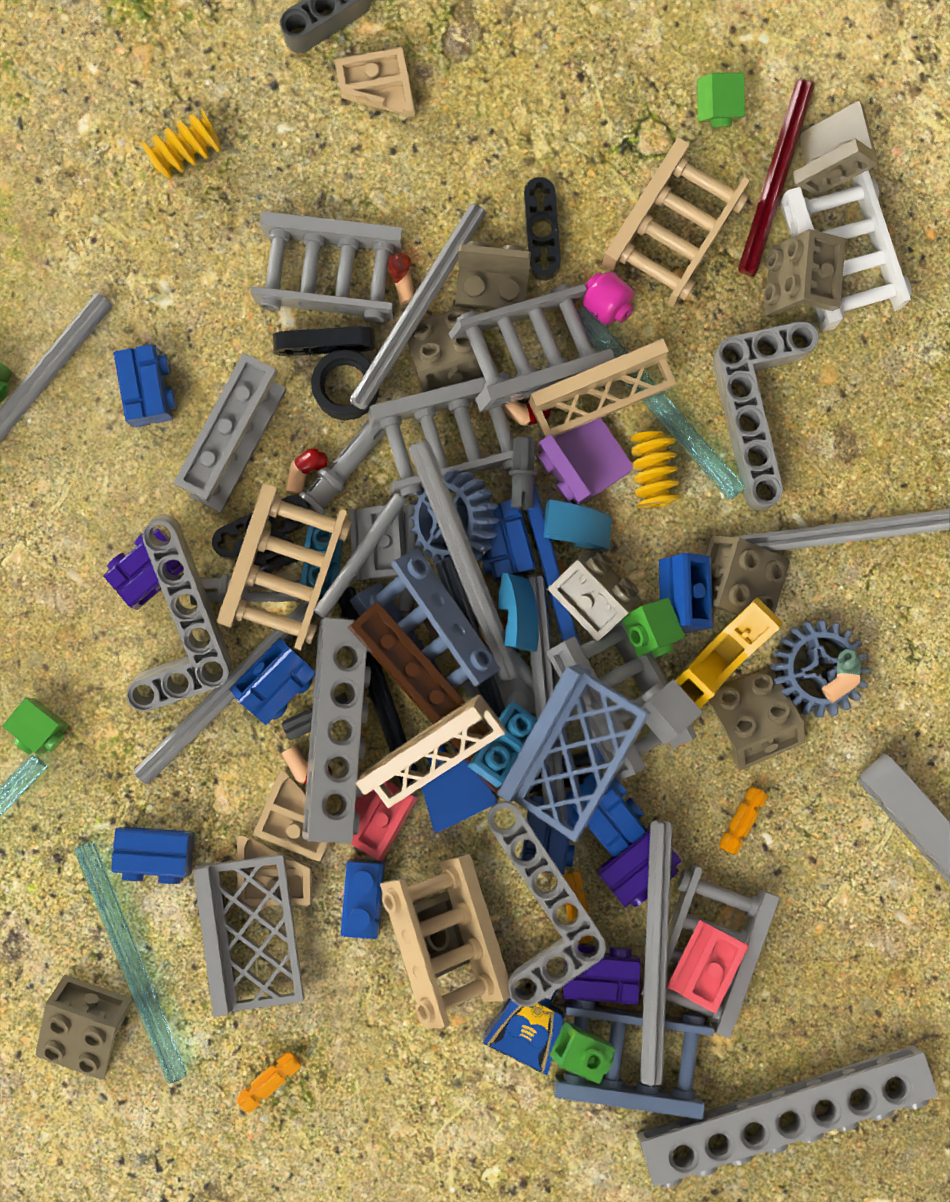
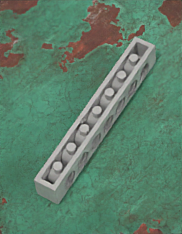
M911 1045L704 1111L703 1119L685 1117L636 1134L653 1186L661 1185L662 1188H670L680 1184L684 1177L694 1174L698 1177L708 1176L715 1173L719 1166L728 1163L742 1165L750 1162L753 1159V1155L767 1152L768 1154L780 1153L788 1148V1144L800 1140L804 1143L814 1142L821 1139L823 1133L834 1129L840 1132L849 1131L859 1125V1121L869 1118L883 1120L891 1117L894 1114V1110L906 1106L908 1109L924 1107L929 1103L928 1099L938 1097V1093L924 1052ZM892 1077H898L899 1085L897 1089L891 1093H886V1082ZM863 1088V1099L857 1104H851V1093L855 1089ZM821 1100H829L828 1111L822 1115H816L814 1113L815 1105ZM786 1111H794L795 1118L793 1122L788 1126H780V1116ZM751 1122L760 1123V1130L755 1136H743V1131L747 1124ZM717 1133L725 1135V1141L719 1148L708 1147V1141L712 1135ZM679 1145L690 1147V1153L684 1159L672 1157L674 1149Z

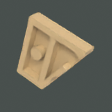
M402 47L334 59L340 93L343 99L409 117L415 116Z
M280 770L253 835L321 862L329 842H312L302 838L306 794L287 772Z
M246 835L237 836V860L283 854ZM285 855L291 905H311L312 867ZM277 864L261 866L254 877L269 889H272L279 880ZM255 867L243 869L251 874ZM238 872L237 891L246 880ZM249 882L238 897L251 907L259 906L267 894ZM279 885L278 888L275 890V893L281 897ZM270 897L264 906L281 905Z

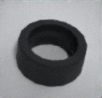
M344 349L333 351L321 358L314 367L311 387L312 394L322 411L332 418L347 421L358 419L367 414L370 406L377 402L380 389H378L365 410L353 404L339 405L329 399L325 392V381L331 370L338 366L349 365L357 368L365 375L371 365L370 360L359 352Z

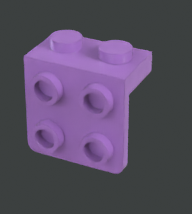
M601 418L558 435L555 438L550 434L538 443L537 451L539 454L536 455L537 460L547 473L550 471L559 482L556 484V487L567 503L572 501L573 504L581 506L628 475L633 468L631 461Z

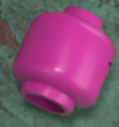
M599 272L586 283L587 291L583 294V306L602 324L610 325L616 321L623 323L634 311L635 307L632 305L635 297L634 290L617 274L613 272L602 274Z

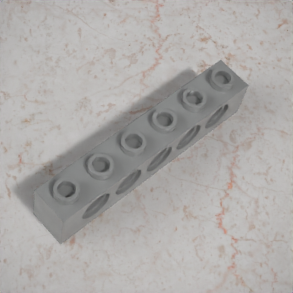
M334 618L319 620L302 837L307 841L352 843L353 835H357L359 831L360 816L358 812H355V800L361 797L362 791L356 785V782L360 778V776H357L358 761H363L365 755V740L360 739L361 724L365 725L367 722L368 705L363 702L364 688L369 687L371 670L369 666H365L366 652L369 651L348 628L355 620ZM341 647L348 648L353 655L352 663L346 668L342 667L336 658L337 652ZM340 683L345 684L350 690V697L344 704L338 703L334 698V689ZM342 720L347 726V734L342 740L337 741L331 735V727L335 721ZM339 756L344 761L345 768L341 775L332 777L328 771V764L331 759ZM338 794L342 800L341 808L336 813L329 814L326 811L325 802L330 795Z

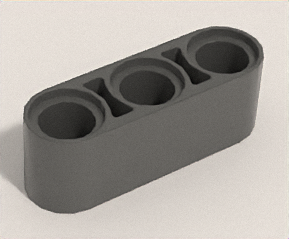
M301 0L287 9L280 18V28L286 47L295 53H304L365 15L370 10L371 0ZM325 9L333 10L329 15L319 14ZM294 28H304L301 33H290Z

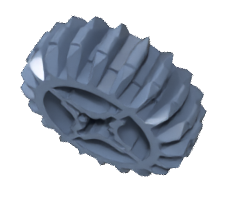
M449 470V472L445 473L444 480L449 492L454 491L457 493L452 500L475 558L480 560L484 557L483 551L493 548L489 538L499 535L493 529V524L500 521V519L493 516V510L499 505L490 503L493 491L484 489L485 481L475 479V474L470 472ZM421 487L422 492H416L419 499L410 502L415 508V513L408 518L414 521L415 527L409 532L418 535L415 545L424 547L423 556L432 558L433 563H437L442 559L451 557L425 489Z
M825 620L817 621L815 629L810 621L803 623V633L797 627L790 629V635L793 640L782 637L779 641L787 650L776 649L773 652V655L776 658L782 659V662L771 664V670H781V676L773 679L774 684L784 683L785 688L780 693L784 696L791 694V701L795 707L802 702L800 710L803 715H808L813 708L815 717L820 718L824 716L826 708L830 716L838 715V705L843 710H849L851 705L847 697L854 701L861 699L860 693L855 688L834 703H831L822 692V688L834 680L837 673L838 658H832L827 655L824 646H819L818 640L831 643L840 653L846 649L856 651V649L861 647L862 642L856 640L849 643L848 641L853 633L849 629L839 635V623H832L827 631ZM806 643L808 650L805 651L806 663L803 667L794 670L795 656ZM867 653L858 654L861 661L868 659L869 655ZM819 664H835L834 667L827 668L826 671L822 672V678H820L821 674H805L806 671L814 669ZM861 668V675L870 673V668ZM802 679L812 681L817 691H821L823 699L806 693L797 681ZM861 679L857 688H866L868 683Z

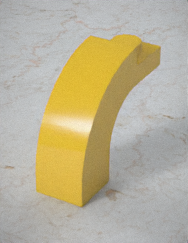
M757 597L739 615H736L680 671L674 680L699 708L702 707L716 694L735 669L782 626L783 622Z

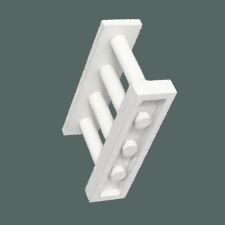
M868 170L854 178L852 188L809 200L807 197H803L801 188L797 187L787 190L780 201L791 238L808 229L814 230L811 222L813 213L858 201L864 220L822 232L846 239L869 233L875 252L844 261L843 276L879 266L885 282L884 286L842 297L840 308L834 311L813 307L821 333L835 329L843 320L842 316L845 311L886 299L891 300L894 311L901 310L911 300V284L907 276L902 274L878 201V184L874 178L870 177Z

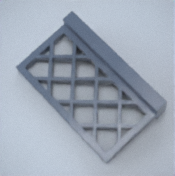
M580 664L566 667L497 793L507 802H517L574 842L580 839L651 713L590 675L591 671ZM588 686L600 692L604 708L586 712L583 695ZM609 699L613 700L618 705L611 706ZM576 708H578L579 714L572 716ZM625 708L637 716L630 730L617 731L612 710ZM605 712L610 734L593 738L588 716ZM580 718L586 740L569 744L565 728L569 721ZM626 735L624 741L621 744L619 737ZM560 739L561 746L555 747ZM612 739L616 755L612 762L600 764L595 742ZM587 745L592 766L575 770L570 748ZM563 750L568 772L551 776L548 758L551 753ZM608 767L606 773L603 776L601 769ZM542 771L544 778L537 779ZM594 771L598 787L594 794L582 796L577 774ZM569 776L574 798L558 801L553 780ZM545 782L550 800L549 804L539 805L528 798L534 784ZM590 799L589 803L585 808L584 801ZM576 803L580 819L574 828L563 821L559 806ZM552 808L553 814L546 809Z

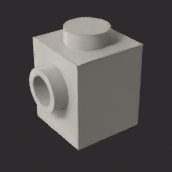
M674 679L663 688L659 683H656L641 696L645 701L641 707L651 712L645 723L664 745L682 733L703 713Z

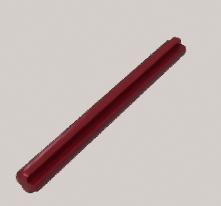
M799 79L794 86L739 263L738 271L742 274L754 276L758 271L814 90V84L811 81Z

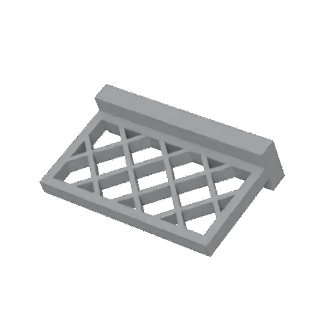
M285 854L221 863L209 862L199 864L193 869L213 1017L225 1016L232 1011L303 1002L305 998ZM277 864L279 880L272 889H269L254 877L261 866ZM255 867L251 874L243 869ZM235 870L246 879L235 894L222 885L221 871ZM249 882L267 894L256 910L238 897ZM279 885L281 897L275 893V890L278 888ZM224 895H225L227 898L230 899V901H229V903L226 905V907H225ZM270 897L283 907L284 916L276 926L259 913ZM233 903L251 915L240 931L227 921L226 912ZM254 918L272 931L261 947L243 934ZM284 921L286 933L279 929ZM229 932L236 936L231 943ZM275 934L288 943L289 952L282 962L264 950ZM238 939L256 951L245 967L232 957L231 949ZM259 955L277 967L266 983L248 970ZM289 958L291 969L285 966V963L288 961ZM234 968L240 972L239 976L236 979ZM280 970L293 980L294 993L281 995L269 986ZM243 976L261 988L255 998L238 1001L236 985ZM264 991L270 995L268 997H261Z

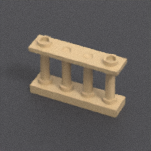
M677 137L608 247L602 262L603 266L613 272L619 262L624 265L628 262L673 289V292L667 304L671 307L675 305L678 298L686 300L696 283L691 280V277L732 211L739 214L750 196L745 192L750 182L748 178L744 177L735 191L689 163L690 159L685 157L690 144ZM673 176L677 178L683 176L727 202L719 218L712 217L672 193V188L668 184ZM657 204L662 207L664 204L709 231L701 247L694 246L654 222V217L650 215L654 206ZM639 233L643 236L646 233L691 260L683 276L679 277L634 250L636 246L631 243L636 235Z
M263 483L216 623L231 627L235 620L242 621V618L298 636L294 648L301 650L304 642L308 644L312 642L317 623L311 622L314 609L338 539L346 540L352 520L345 518L347 511L340 509L337 519L284 502L282 501L283 497L277 495L279 488ZM277 515L332 533L326 553L271 536V532L265 530L269 516L276 518ZM265 549L321 567L314 588L260 571V566L254 565L257 552H265ZM256 584L308 601L309 604L303 622L247 605L248 601L242 599L246 585L253 587Z
M470 853L439 861L442 871L441 875L412 886H407L405 878L386 881L380 884L383 893V905L390 915L417 1003L416 1012L419 1019L423 1022L424 1029L446 1028L450 1026L446 1010L477 996H481L482 1002L504 1001L511 998L508 987L509 976ZM447 888L453 909L419 923L412 901ZM458 924L464 945L430 959L424 937ZM470 960L475 981L441 996L435 974Z

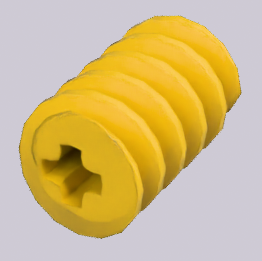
M202 108V120H199L193 114L188 116L189 128L181 121L176 123L177 135L169 128L164 129L166 141H163L155 134L152 136L153 148L144 141L141 142L143 149L158 174L162 173L170 180L173 178L172 166L180 173L185 171L184 159L192 166H195L197 164L195 153L198 152L204 159L209 158L207 146H211L216 152L221 151L219 138Z
M647 431L631 435L630 440L638 444L632 448L631 454L639 457V459L633 462L632 466L633 469L641 471L633 479L636 484L642 485V487L635 490V496L644 499V501L636 504V508L663 507L681 499L680 495L670 493V489L679 485V481L669 479V474L678 471V467L668 465L667 462L677 457L676 452L666 450L667 446L676 443V439L666 437L665 433L660 431Z

